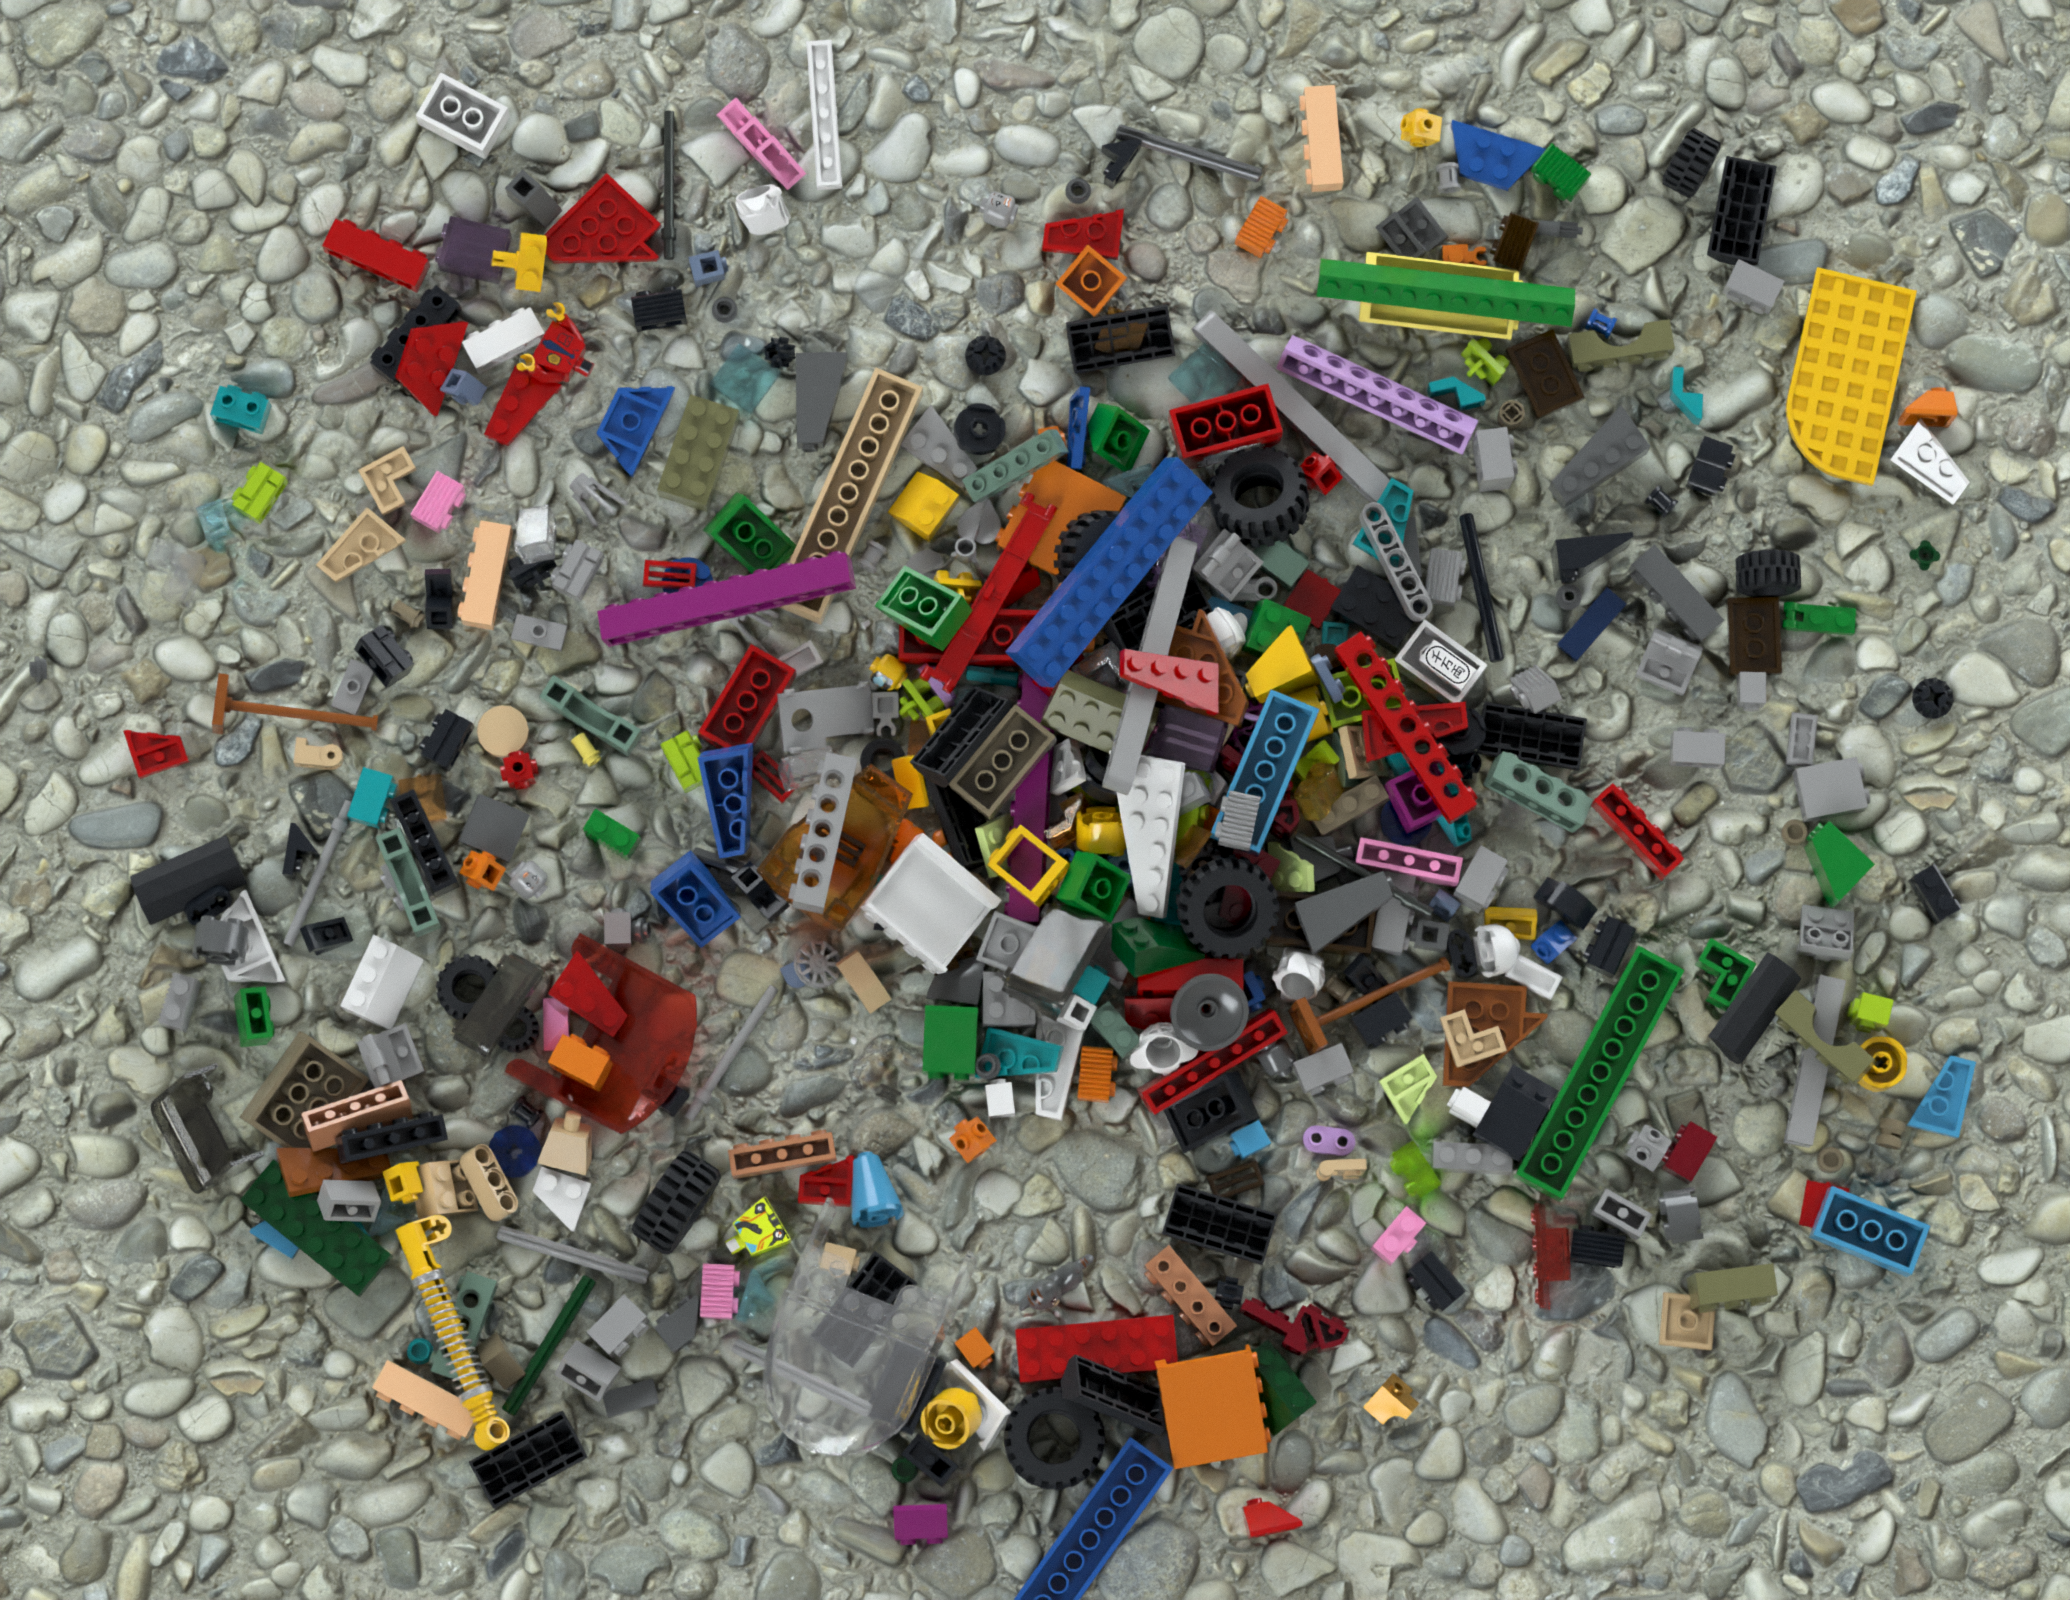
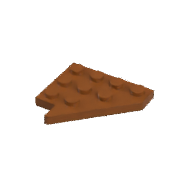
M1199 609L1192 630L1175 626L1168 656L1218 664V714L1211 716L1201 708H1192L1185 705V702L1162 695L1160 691H1158L1155 701L1241 727L1249 705L1248 699L1206 613Z
M1448 981L1446 1015L1465 1009L1473 1034L1498 1026L1507 1051L1456 1068L1445 1037L1442 1086H1464L1469 1088L1547 1019L1548 1014L1525 1012L1527 986Z

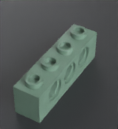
M1048 429L964 478L962 481L973 502H983L1069 453L1058 430Z
M1504 751L1493 760L1483 784L1487 788L1572 833L1583 826L1593 799L1586 796V793L1582 790L1573 789L1564 784L1561 779L1551 777L1543 773L1539 767L1529 765L1519 760L1515 754ZM1513 774H1515L1516 776H1518V778L1520 779V782H1518V781L1514 778ZM1536 786L1542 790V794L1537 791ZM1558 798H1560L1564 802L1565 806H1563L1559 802Z
M469 1271L466 1272L465 1276L461 1275L458 1280L456 1290L459 1291L454 1307H458L460 1310L457 1314L463 1316L462 1319H466L469 1322V1329L467 1330L469 1335L464 1339H472V1343L467 1347H476L499 1283ZM471 1294L477 1295L478 1304L474 1308H467L464 1303L465 1298ZM444 1340L441 1341L439 1348L445 1346ZM447 1348L443 1350L438 1349V1351L434 1350L428 1364L432 1366L431 1372L449 1379L458 1377L457 1372L449 1373V1371L455 1369L453 1364L446 1366V1363L452 1361L451 1358L442 1357L446 1354Z

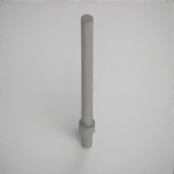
M348 800L344 801L338 817L334 818L332 822L330 836L283 942L290 947H293L341 834H345L349 825L347 823V814L351 802Z
M769 985L703 1088H699L694 1095L695 1100L684 1115L686 1118L694 1121L703 1105L708 1104L712 1098L711 1093L777 994V988Z

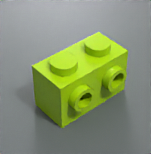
M1863 992L1849 1004L1847 1017H1851L1849 1024L1856 1026L1855 1030L1864 1033H1871V1030L1882 1031L1888 1026L1894 1000Z

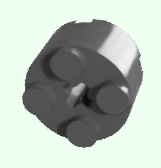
M201 916V921L196 924L192 956L198 960L199 955L206 957V963L231 966L235 965L236 960H240L242 964L245 962L249 930L243 926V921L240 919L229 918L227 921H219L213 916Z
M1694 1187L1663 1192V1197H1658L1661 1215L1666 1214L1668 1222L1663 1223L1666 1241L1671 1240L1672 1244L1704 1239L1703 1232H1697V1230L1701 1229L1702 1224L1697 1197H1691L1690 1195L1695 1193Z

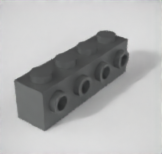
M1655 544L1631 564L1629 570L1633 581L1639 586L1642 584L1649 591L1647 593L1649 598L1655 604L1660 603L1666 610L1665 615L1671 622H1677L1684 629L1682 633L1690 642L1695 641L1699 645L1722 625L1724 619Z

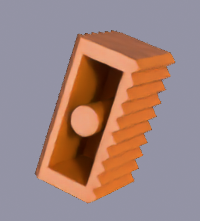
M1260 196L1236 236L1235 245L1258 258H1262L1264 253L1270 254L1276 243L1273 239L1277 231L1282 233L1289 221L1286 218L1287 210Z
M1082 1046L1078 1101L1109 1103V1097H1115L1116 1081H1111V1071H1117L1118 1055H1113V1048Z

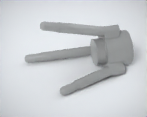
M584 473L578 475L569 486L574 492L572 497L579 503L594 527H597L598 524L583 498L588 500L593 497L611 514H614L615 510L596 493L597 489L625 506L629 504L621 496L598 483L593 477L588 478Z
M770 609L760 611L776 618L780 617L779 613ZM756 613L729 619V622L735 625L754 646L769 654L763 645L740 623V620L745 622L751 617L768 627H772L771 622Z

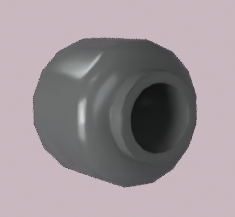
M1284 1039L1274 1041L1261 1049L1257 1054V1058L1265 1072L1270 1076L1278 1074L1280 1078L1293 1070L1291 1066L1296 1061L1295 1054Z

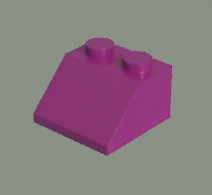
M1437 764L1429 767L1431 774L1435 776L1442 775ZM1413 770L1386 783L1384 789L1389 795V799L1407 834L1443 816ZM1448 786L1444 788L1445 795L1453 798Z
M947 1504L893 1506L895 1541L900 1540V1545H916V1540L927 1539V1544H943V1539H948Z

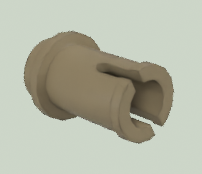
M401 600L395 603L391 611V615H395L409 623L412 629H419L426 618L422 610L419 609L417 611Z

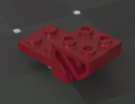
M1227 744L1220 753L1219 762L1222 763L1220 767L1233 776L1243 756ZM1291 780L1284 794V801H1281L1269 830L1278 839L1285 838L1287 841L1297 830L1300 821L1297 799H1290L1293 788Z
M1253 1297L1251 1301L1245 1299L1239 1310V1313L1284 1336L1285 1338L1280 1347L1299 1357L1305 1356L1309 1350L1317 1348L1318 1354L1338 1349L1349 1332V1329L1345 1328L1347 1323L1334 1316L1328 1319L1321 1315L1323 1310L1312 1304H1309L1307 1307L1302 1305L1293 1323L1288 1321L1290 1318L1288 1315L1278 1310L1274 1313L1265 1309V1303ZM1311 1333H1312L1314 1342H1313V1343H1308V1342H1307V1338H1308V1339H1311V1338H1312Z

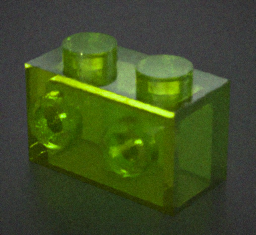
M1414 1140L1390 1155L1391 1162H1389L1391 1169L1397 1176L1401 1175L1405 1181L1403 1186L1411 1198L1415 1197L1417 1202L1442 1185Z

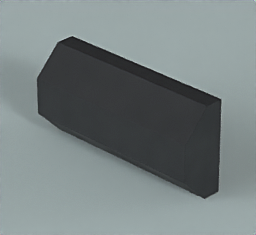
M1730 156L1726 157L1707 251L1708 256L1721 263L1736 265L1738 259L1750 265L1758 264L1777 166Z
M1167 304L1066 322L1069 351L1075 374L1176 356Z
M1192 568L1176 623L1177 626L1187 629L1194 625L1199 609L1203 610L1206 615L1213 612ZM1156 586L1120 606L1104 625V631L1113 649L1119 655L1123 649L1139 651Z
M973 686L912 758L910 763L930 782L946 788L1013 705L1006 698Z
M1484 702L1481 716L1486 725V737L1482 747L1476 751V754L1497 757L1504 751L1515 754L1523 762L1579 771L1587 718L1544 711L1534 714L1530 709Z
M924 777L954 860L967 871L984 866L985 863L975 828L987 822L985 816L953 791L949 784L946 788H943Z
M226 835L130 876L137 899L150 925L183 912L189 901L215 885L225 886L230 892L247 884Z
M1767 952L1713 1028L1709 1038L1730 1061L1736 1064L1742 1063L1776 1016V1010L1788 999L1800 982V976L1785 962Z
M1177 1183L1162 1235L1263 1265L1278 1214Z
M874 1251L811 1334V1337L854 1368L917 1282Z
M1076 1354L1069 1359L1061 1379L1062 1397L1064 1399L1155 1435H1160L1165 1431L1159 1388Z
M562 1410L492 1450L469 1461V1464L493 1509H496L587 1459L588 1456Z

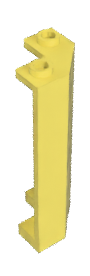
M1372 252L1366 253L1365 264L1523 282V280H1519V271L1513 269ZM1360 302L1359 308L1360 322L1509 340L1512 338L1513 330H1518L1519 324L1517 320Z

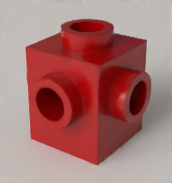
M1313 452L1299 466L1305 474L1308 489L1310 491L1315 489L1325 496L1343 478L1335 467L1336 463L1326 454L1322 456Z
M514 751L509 753L508 757L503 758L504 766H500L502 780L508 781L510 789H526L530 787V784L536 783L534 775L539 774L536 759L531 760L529 753ZM523 765V769L520 772L513 770L514 767Z

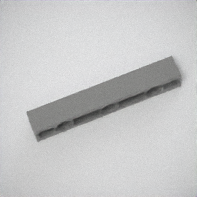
M1820 975L1816 978L1812 1004L1817 1010L1814 1019V1031L1823 1042L1833 1046L1846 980ZM1802 1047L1783 1143L1805 1148L1813 1146L1829 1065L1825 1067L1815 1058L1817 1053L1810 1047L1807 1050Z

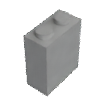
M1857 757L1796 768L1792 773L1803 823L1864 812L1868 808L1867 804L1870 803V795L1868 789L1863 787L1862 779L1865 778L1862 763L1858 764Z

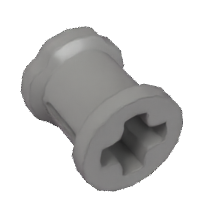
M1447 162L1436 166V171L1439 172L1440 178L1439 193H1454L1461 190V185L1458 184L1457 170L1459 169L1457 163Z
M867 540V546L860 558L856 559L855 563L868 572L876 573V565L882 555H886L887 550L882 545L872 540Z

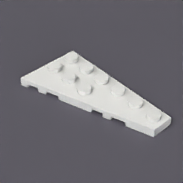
M1145 755L1140 756L1129 794L1124 795L1117 792L1138 914L1165 918L1167 917L1185 763Z

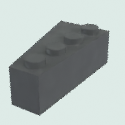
M1622 405L1551 481L1548 489L1562 509L1648 453L1651 446Z

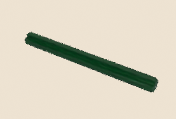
M583 1275L524 1370L526 1375L516 1383L502 1406V1409L512 1416L517 1414L596 1285L592 1278Z

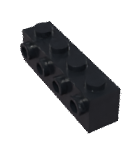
M437 285L432 290L428 289L425 291L417 308H411L404 317L405 322L399 328L395 327L389 333L386 344L383 347L379 346L370 357L372 359L370 361L372 368L395 387L400 383L395 376L411 328L449 324L462 311L460 304Z
M433 1111L417 1114L418 1119L408 1121V1117L392 1120L393 1125L383 1127L382 1122L367 1125V1131L358 1132L357 1128L341 1131L342 1136L335 1138L340 1164L448 1140L443 1114L434 1116Z

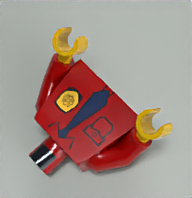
M553 302V305L557 308L556 314L551 309H547L546 314L550 318H557L556 322H551L533 355H520V358L525 360L526 365L518 363L517 369L520 371L528 369V373L541 383L569 382L575 371L588 377L593 370L594 363L583 358L586 353L585 340L567 314H564V305L559 302Z

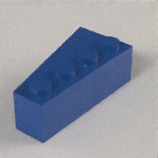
M753 743L704 751L698 757L719 859L743 855L750 848Z

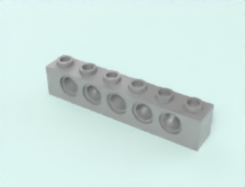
M827 752L825 760L820 759L817 775H821L820 784H814L811 799L816 800L814 809H808L805 823L809 824L810 828L808 834L803 833L800 849H804L803 859L797 858L794 874H799L797 884H791L788 897L793 899L792 908L823 914L857 765L856 758ZM835 778L840 782V786L836 788L829 787L826 781ZM830 803L835 807V810L829 813L824 812L821 809V805ZM818 828H826L829 831V835L819 837L815 831ZM814 852H818L823 855L824 859L820 862H814L809 856ZM808 877H813L818 881V884L815 887H808L805 885L804 880Z

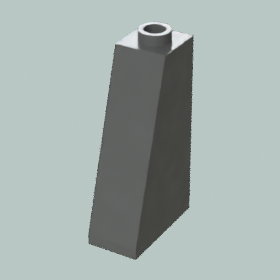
M847 352L796 353L797 448L802 449L803 452H817L818 448L824 447L848 364Z
M1384 871L1296 902L1294 909L1311 954L1315 955L1390 901L1393 896L1392 892L1395 891L1391 877H1386Z

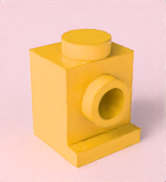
M418 1161L399 1163L382 1172L391 1202L402 1201L403 1204L412 1203L418 1200L417 1194L424 1192L417 1171V1167L420 1166Z

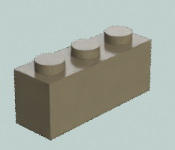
M1377 775L1310 812L1307 819L1318 837L1329 836L1387 803L1389 795Z

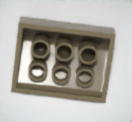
M299 1031L239 1118L283 1148H311L305 1133L301 1113L359 1094L370 1078L309 1035Z

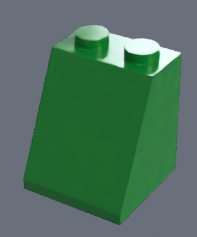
M1829 821L1825 826L1819 823L1805 838L1809 843L1804 849L1827 905L1832 909L1875 864Z
M925 1005L923 1075H928V1079L942 1080L943 1075L954 1076V1080L969 1081V1077H975L977 1007Z

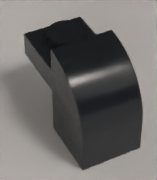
M1549 877L1545 879L1533 896L1537 903L1557 912L1565 922L1581 930L1585 929L1598 910L1590 900L1575 888L1563 881L1557 882Z

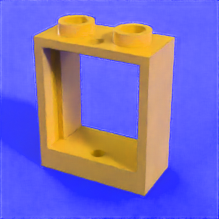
M1020 824L1017 829L1013 828L1007 834L1006 842L1001 849L997 848L989 857L990 862L987 865L993 872L1040 908L1065 877L1070 864ZM1023 837L1055 861L1032 891L1000 867Z

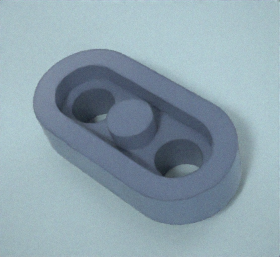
M1318 653L1309 658L1332 701L1337 703L1344 699L1342 693L1346 692L1340 679L1334 680L1330 670L1333 667L1327 656L1321 657Z

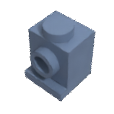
M718 250L689 257L696 288L704 284L725 280L724 273L729 272L726 258H720ZM713 267L715 269V271L713 272H705L706 268Z
M452 368L440 391L453 395L452 398L460 404L466 405V403H470L472 406H476L481 402L487 387L468 372Z

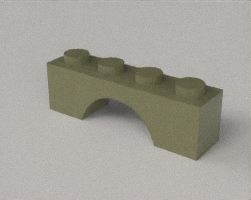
M1670 319L1644 323L1638 339L1626 346L1609 345L1603 342L1594 330L1569 334L1566 340L1571 369H1578L1579 372L1590 371L1594 369V366L1601 365L1604 368H1613L1622 362H1629L1630 365L1642 363L1644 359L1654 358V361L1666 360L1675 350Z
M1795 990L1776 1010L1775 1015L1778 1018L1776 1023L1785 1032L1788 1033L1789 1030L1794 1032L1798 1036L1795 1040L1806 1050L1809 1047L1817 1053L1815 1058L1822 1065L1827 1067L1830 1064L1837 1071L1835 1076L1845 1085L1850 1082L1855 1086L1876 1064L1875 1059L1856 1042L1845 1046H1832L1823 1042L1814 1031L1816 1007Z

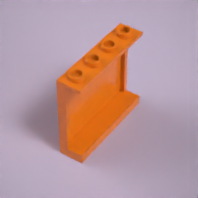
M1053 461L1031 474L1033 477L1030 483L1025 482L1018 496L1022 500L1025 493L1030 492L1035 496L1034 503L1044 508H1047L1049 504L1058 508L1028 560V563L1056 576L1059 570L1054 568L1053 560H1057L1058 553H1054L1055 545H1060L1061 540L1058 538L1061 532L1068 531L1066 525L1071 520H1077L1079 515L1090 513L1091 511L1107 510L1121 512L1127 497L1057 461ZM1020 502L1018 506L1013 505L1007 515V519L1010 521L1006 529L1001 527L995 538V541L998 542V551L1005 549L1028 509L1022 506Z
M1249 1344L1245 1345V1350L1198 1359L1167 1364L1165 1359L1155 1361L1171 1461L1174 1469L1268 1452L1267 1443H1271L1269 1427L1264 1428L1263 1418H1267L1265 1403H1260L1258 1394L1263 1393L1260 1377L1255 1376L1254 1369L1259 1368L1256 1352L1251 1351Z

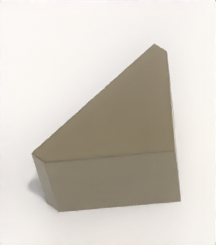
M495 1332L475 1347L483 1366L504 1390H507L526 1375L498 1332Z

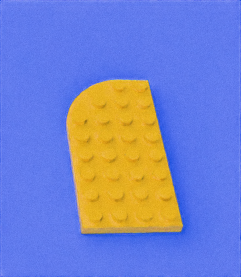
M1817 267L1786 399L1785 411L1788 428L1800 452L1816 468L1835 478L1873 486L1917 291Z

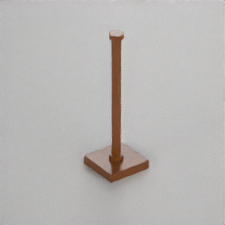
M218 673L212 719L213 733L223 734L225 716L231 710L370 727L373 731L377 730L378 715L366 717L232 700V697H228L229 674Z
M1443 956L1439 958L1438 962L1318 1017H1315L1306 997L1296 1000L1287 1011L1310 1056L1322 1051L1328 1044L1321 1026L1439 972L1444 971L1446 973L1451 970L1450 964L1446 957Z

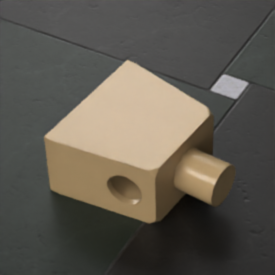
M570 1110L566 1112L565 1119L555 1118L539 1156L538 1164L586 1176L592 1161V1128L590 1125L580 1123L581 1114L579 1112Z

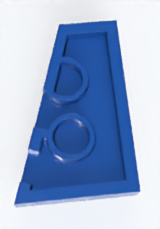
M1081 386L1069 399L1067 442L1069 453H1067L1066 466L1077 472L1085 466L1086 452L1083 450L1084 442L1087 438L1086 422L1090 387Z

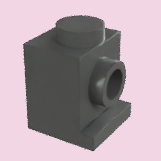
M1419 919L1417 926L1411 927L1409 941L1414 942L1413 948L1444 954L1447 947L1450 924ZM1430 933L1433 936V940L1427 942L1424 940L1423 935Z

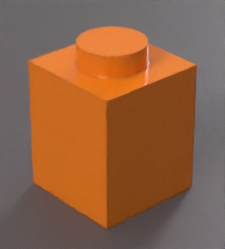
M976 1327L954 1343L973 1370L977 1367L982 1370L994 1361L991 1358L995 1354L994 1350Z

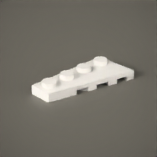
M1036 1008V1039L1064 1047L1057 1072L1037 1074L1036 1115L1062 1121L1085 1030H1078L1064 1025Z

